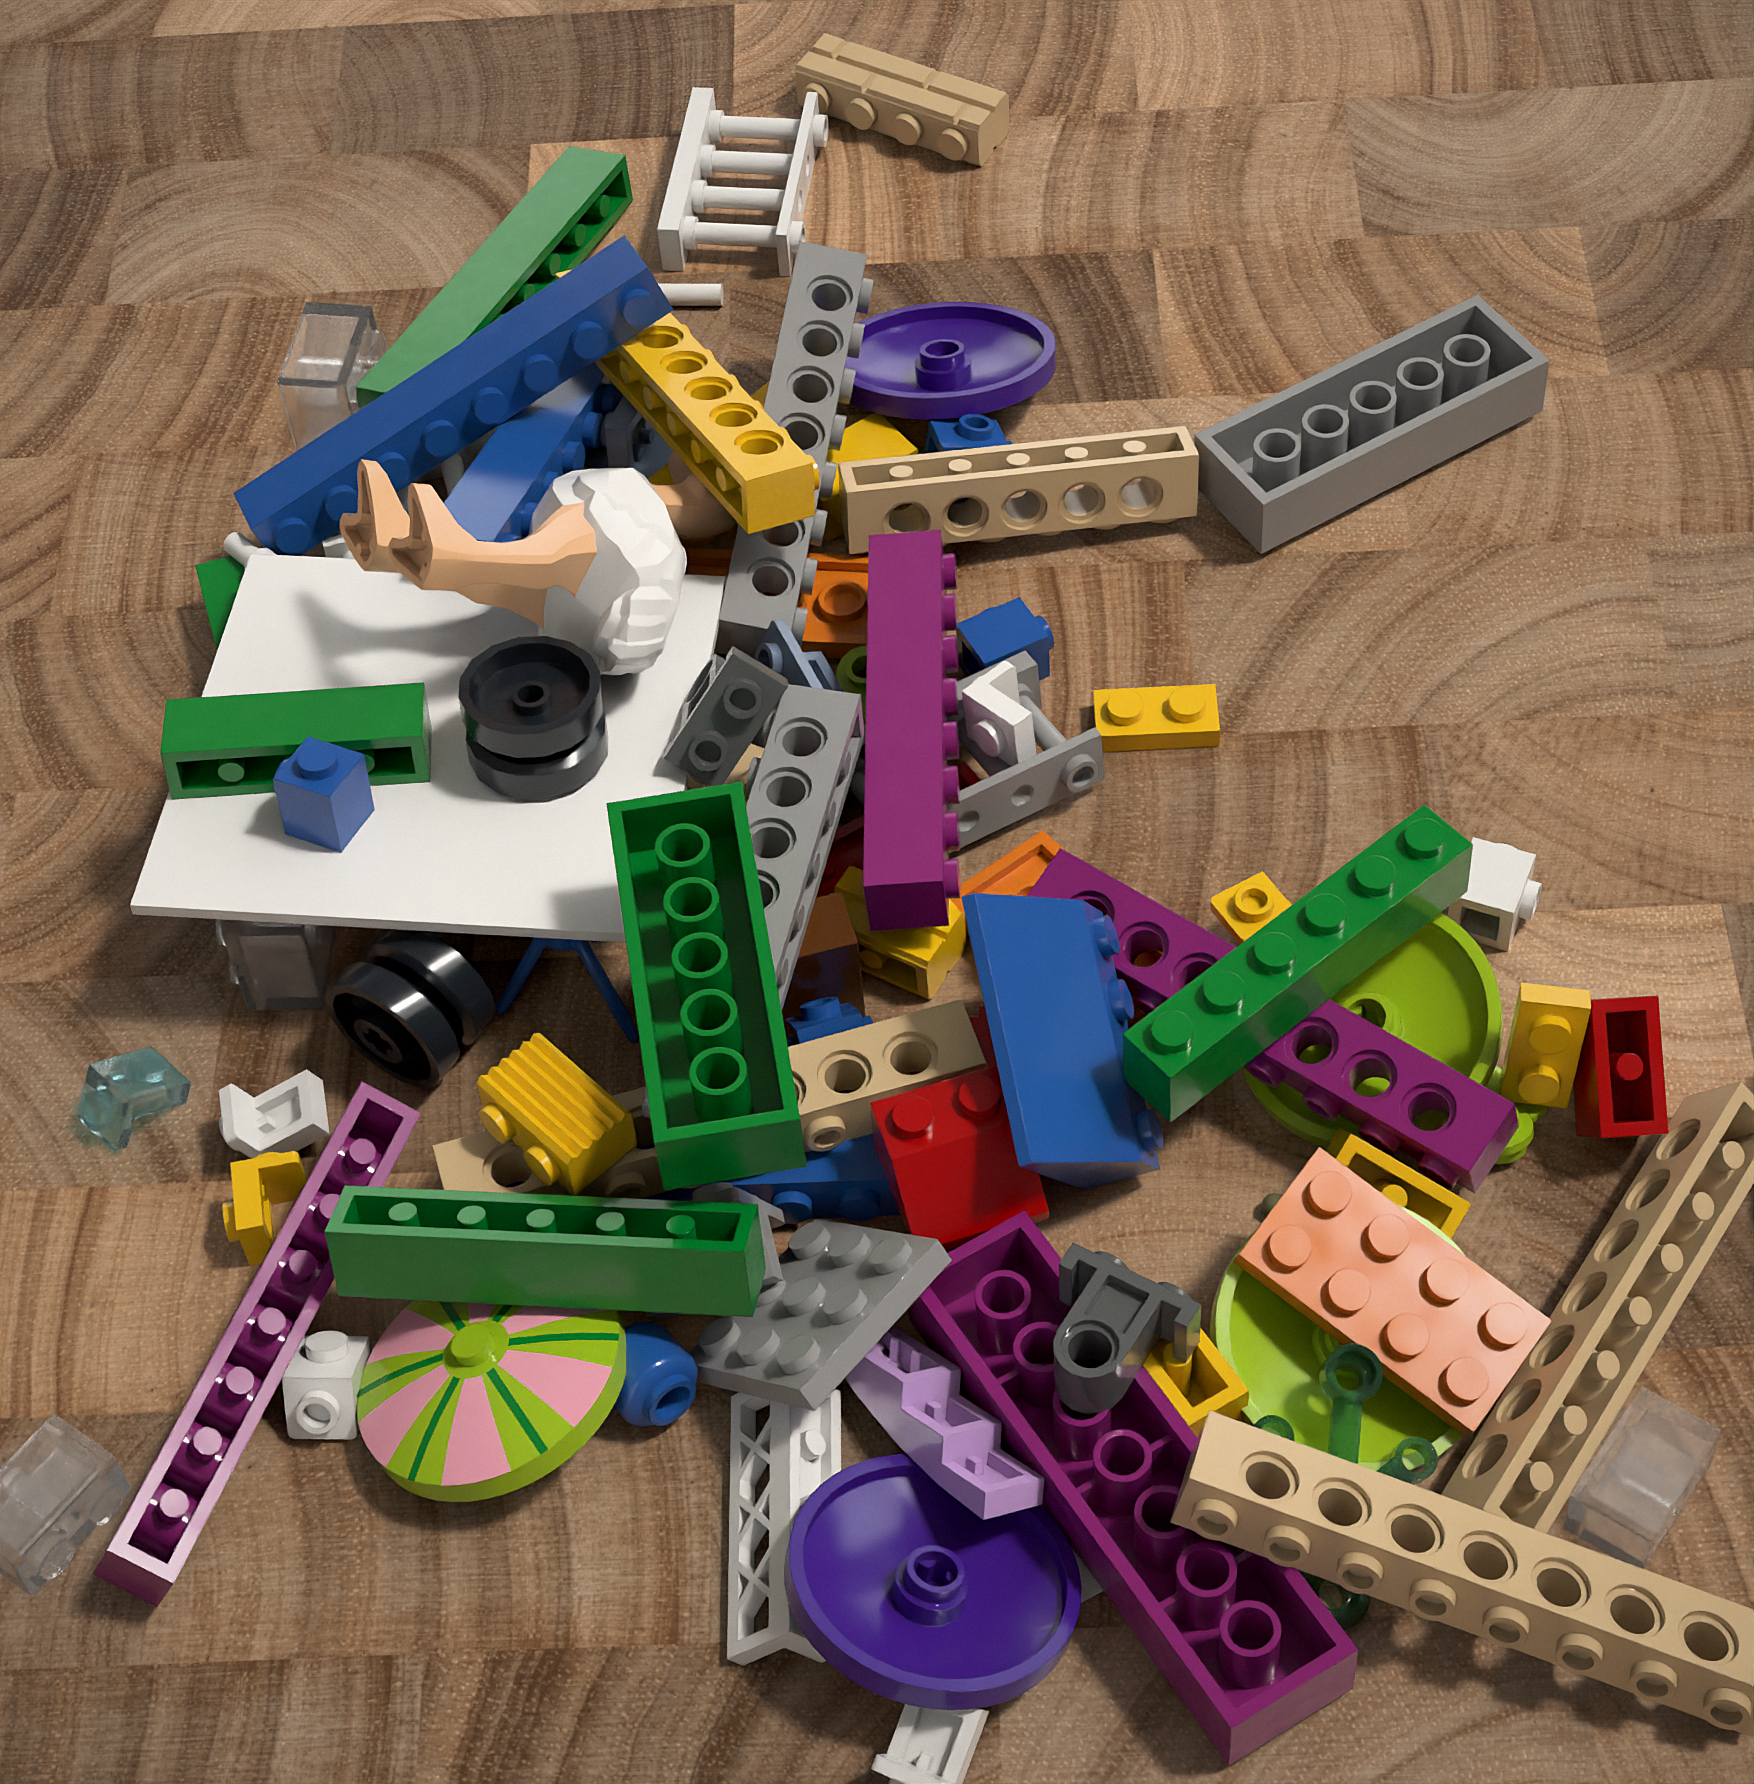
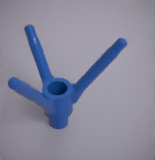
M533 937L532 942L495 1006L497 1013L505 1014L544 948L551 947L558 951L572 949L580 956L629 1042L636 1043L640 1040L639 1032L588 940Z

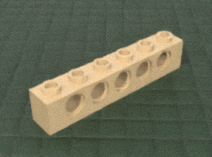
M1186 426L838 463L841 526L849 554L864 553L869 555V535L941 530L942 543L945 546L948 543L974 540L997 542L1005 537L1029 534L1053 536L1066 530L1084 528L1109 530L1121 524L1148 521L1170 523L1178 518L1197 516L1199 454ZM1135 479H1141L1136 484L1126 486L1129 482ZM1084 485L1077 491L1068 492L1075 486ZM1027 491L1024 495L1020 497L1010 498L1012 495L1018 492ZM960 498H969L967 501L963 503L952 504L954 501ZM911 504L908 508L904 510H894L896 507L900 505Z

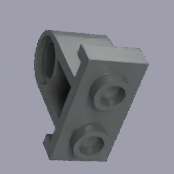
M734 646L727 654L726 660L717 654L713 655L703 667L688 692L683 705L681 729L675 739L671 740L664 750V759L709 786L724 784L788 688V679Z
M1075 1243L1071 1244L1059 1262V1300L1072 1307L1058 1328L1053 1341L1055 1391L1064 1404L1072 1410L1085 1414L1101 1413L1113 1408L1128 1390L1160 1337L1173 1342L1174 1358L1184 1363L1188 1361L1200 1342L1201 1304L1193 1301L1183 1289L1168 1282L1156 1283L1129 1270L1119 1258L1104 1251L1094 1253ZM1087 1359L1101 1361L1104 1365L1097 1368H1084L1076 1363Z

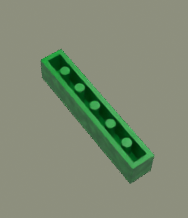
M1425 804L1124 1032L1122 1034L1123 1079L1171 1123L1468 891L1473 844Z
M344 1186L324 1232L339 1296L753 1317L766 1271L758 1204Z

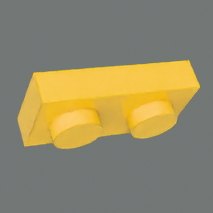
M1215 684L1093 690L1095 728L1102 737L1103 752L1220 746V724Z
M1520 983L1499 1079L1500 1096L1516 1103L1558 1108L1568 1107L1591 1011L1590 990Z

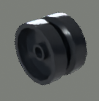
M549 636L517 637L492 645L470 661L461 675L458 698L462 721L466 727L465 740L468 758L477 778L497 793L520 799L552 798L578 789L598 773L608 756V731L606 715L603 710L600 670L589 653L570 641Z
M380 929L365 946L361 956L362 962L348 965L327 988L324 1000L328 1013L342 1035L364 1057L382 1071L406 1084L420 1088L436 1086L456 1063L460 1054L459 1047L472 1044L492 1021L496 1012L492 993L480 974L469 962L438 936L428 931Z

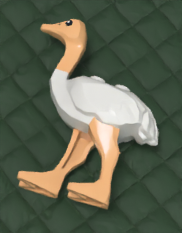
M672 452L669 457L668 468L674 485L657 486L650 484L646 477L634 468H593L571 471L554 479L532 514L529 536L518 541L502 543L477 541L457 524L440 497L429 484L411 483L409 485L408 515L386 472L377 461L361 459L357 469L358 510L357 513L342 514L340 531L351 554L364 571L400 573L421 590H454L475 603L506 608L539 626V636L566 640L577 645L591 655L600 670V674L614 676L643 672L651 668L658 656L662 654L678 607L682 581L687 565L686 552L680 543L677 533L685 540L705 541L732 529L737 521L678 455Z

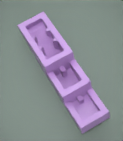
M892 1326L845 1377L858 1398L895 1443L940 1487L981 1519L986 1520L1042 1505L1044 1477L1000 1449L1002 1422L959 1395L961 1368Z

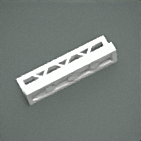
M834 1389L815 1411L740 1392L731 1396L727 1659L742 1666L782 1648H787L820 1663L826 1661L807 1640L792 1614L784 1585V1563L794 1521L801 1507L823 1482L841 1471L840 1390ZM770 1405V1417L756 1439V1411ZM767 1464H770V1481L758 1502L755 1503V1486ZM768 1529L769 1548L757 1569H755L754 1551ZM767 1596L769 1598L768 1627L754 1633V1617Z

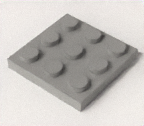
M815 1219L813 1222L798 1229L790 1238L788 1248L778 1258L783 1281L760 1289L753 1317L723 1316L711 1322L702 1330L698 1337V1344L689 1352L698 1367L697 1382L815 1411L952 1259L938 1239Z

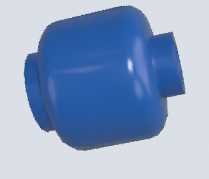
M654 1321L635 1322L625 1327L626 1377L613 1408L625 1421L638 1427L667 1425L681 1417L691 1406L695 1398L698 1367L692 1355L666 1327Z

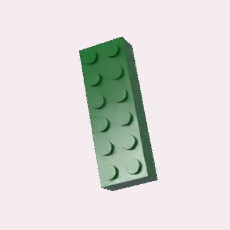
M742 781L606 803L653 1138L664 1190L807 1167L799 1108Z

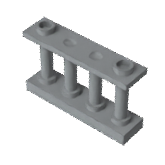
M1026 651L1003 661H1007L1016 667L1020 705L1032 712L1035 742L1043 752L1014 766H1010L998 756H989L974 740L967 736L962 690L1001 662L957 682L959 715L948 716V722L957 721L959 747L964 746L990 776L961 790L960 804L948 805V812H958L960 848L1105 779L1100 732L1094 727L1066 740L1040 710L1042 709L1038 664ZM866 724L864 725L865 736L845 799L846 801L855 796L863 806L865 797Z

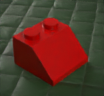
M997 1064L870 1103L874 1147L907 1234L938 1239L943 1248L948 1250L967 1243L1024 1210L1034 1223L1049 1218V1210L1039 1173L1019 1167Z

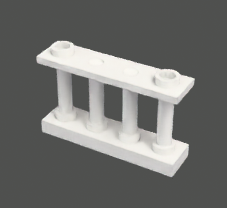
M692 88L657 227L663 270L684 271L689 249L696 250L698 244L777 248L780 276H791L799 241L805 242L806 240L805 223L802 220L818 147H826L828 140L827 115L819 114L817 92H807L801 119L724 116L723 110H716L713 88ZM724 137L796 140L793 154L716 151L715 142L722 143ZM715 172L788 176L785 190L708 186L706 178H713ZM707 208L781 211L777 226L699 222L697 217L698 213H705Z

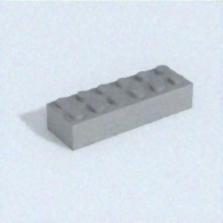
M1476 295L1195 434L1194 445L1199 454L1198 490L1262 554L1543 411L1550 360L1479 295Z

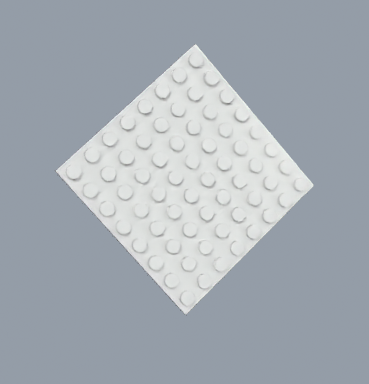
M250 554L202 697L424 682L432 726L430 782L370 786L375 810L342 853L286 835L275 793L172 800L169 790L130 903L132 914L626 943L606 803L687 790L690 774L665 760L664 750L670 741L675 739L681 729L683 705L688 692L703 667L714 654L719 629V613L727 581L726 576L684 574L678 607L662 654L658 656L655 664L651 668L635 674L625 673L614 676L600 674L603 691V710L606 715L608 731V756L598 773L578 789L552 798L520 799L497 793L482 783L471 767L465 740L466 727L462 721L458 698L459 680L470 661L492 645L517 637L539 636V626L506 608L475 603L454 590H421L400 573L364 571L355 559Z

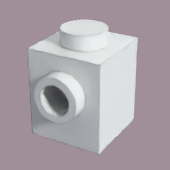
M1473 837L1471 841L1473 850L1468 891L1449 906L1448 917L1460 925L1476 943L1508 952L1520 918L1531 921L1538 905L1542 883L1532 881L1536 854L1518 850L1508 844L1493 843Z

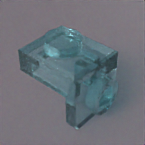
M152 1046L89 1064L77 1116L113 1151L121 1150L128 1146L135 1119L186 1103L192 1082Z

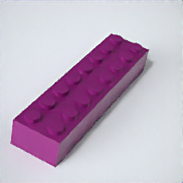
M1022 1211L950 1251L948 1255L952 1261L908 1308L909 1320L931 1350L961 1368L960 1391L964 1397L1002 1422L1000 1444L1002 1450L1044 1477L1042 1506L1059 1525L1070 1545L1228 1765L1233 1764L1352 1690L1354 1687L1358 1649L1297 1569L1280 1566L1266 1557L1228 1543L1207 1539L1195 1531L1170 1522L1190 1454L1197 1437L1143 1366L1122 1399L1113 1408L1104 1412L1085 1414L1072 1410L1061 1401L1055 1391L1053 1341L1058 1328L1072 1307L1059 1300V1262L1061 1258L1026 1211ZM1087 1359L1076 1363L1084 1368H1097L1104 1365L1101 1361Z

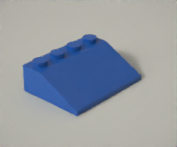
M972 893L962 896L1019 1167L1083 1190L1160 1170L1156 1150L1163 1148V1134L1159 1120L1152 1109L1147 1110L1145 1099L1123 1079L1122 1034L1129 1029L1127 1019L1134 1017V1006L1125 981L1117 979L1112 955L1119 953L1120 946L1111 918L1108 915L1103 916V912L1083 900Z

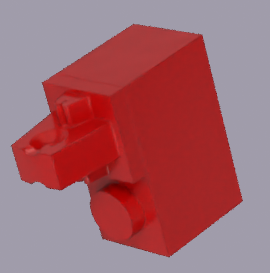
M1658 995L1591 999V1011L1573 1082L1577 1136L1611 1138L1669 1133Z

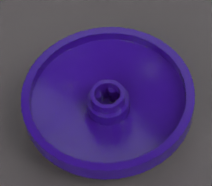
M976 302L927 303L890 310L859 322L860 324H865L859 359L847 357L845 368L856 370L850 403L859 408L899 418H959L967 414H983L1021 402L1040 391L1048 384L1056 371V343L1052 331L1046 324L1032 315L1013 308Z
M908 1454L881 1456L865 1460L841 1470L823 1482L805 1501L794 1521L784 1563V1585L788 1603L798 1626L814 1649L841 1674L869 1691L893 1701L928 1709L969 1710L988 1707L1015 1698L1036 1686L1050 1674L1064 1655L1073 1634L1081 1606L1082 1585L1076 1557L1059 1525L1041 1505L983 1520L940 1487Z

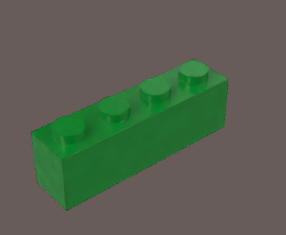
M424 682L167 699L160 755L171 798L173 800L275 793L273 778L279 765L293 755L307 736L364 754L370 786L430 782L432 726Z

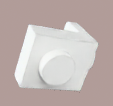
M1003 661L962 690L967 736L974 740L989 756H998L1010 766H1014L1035 756L1036 746L1032 712L1020 705L1016 667L1007 661Z
M307 1069L256 1097H252L232 1083L219 1090L221 1107L219 1128L221 1134L232 1149L242 1152L251 1159L267 1152H297L330 1134L323 1080Z
M328 1330L303 1337L282 1377L287 1433L289 1437L293 1439L351 1440L357 1436L359 1431L357 1394L365 1365L371 1354L369 1336H346L342 1332Z
M905 1704L887 1754H876L871 1769L890 1777L889 1784H962L989 1710L984 1708L938 1710Z

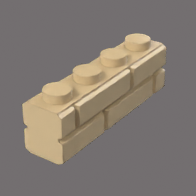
M826 33L812 46V52L808 51L796 65L798 105L804 107L807 92H817L820 115L825 114L849 122L861 130L870 129L896 138L905 145L914 144L941 153L950 160H962L982 167L993 154L994 148L1001 144L1009 132V94L942 71L938 72L933 68L863 45L847 42L844 39Z

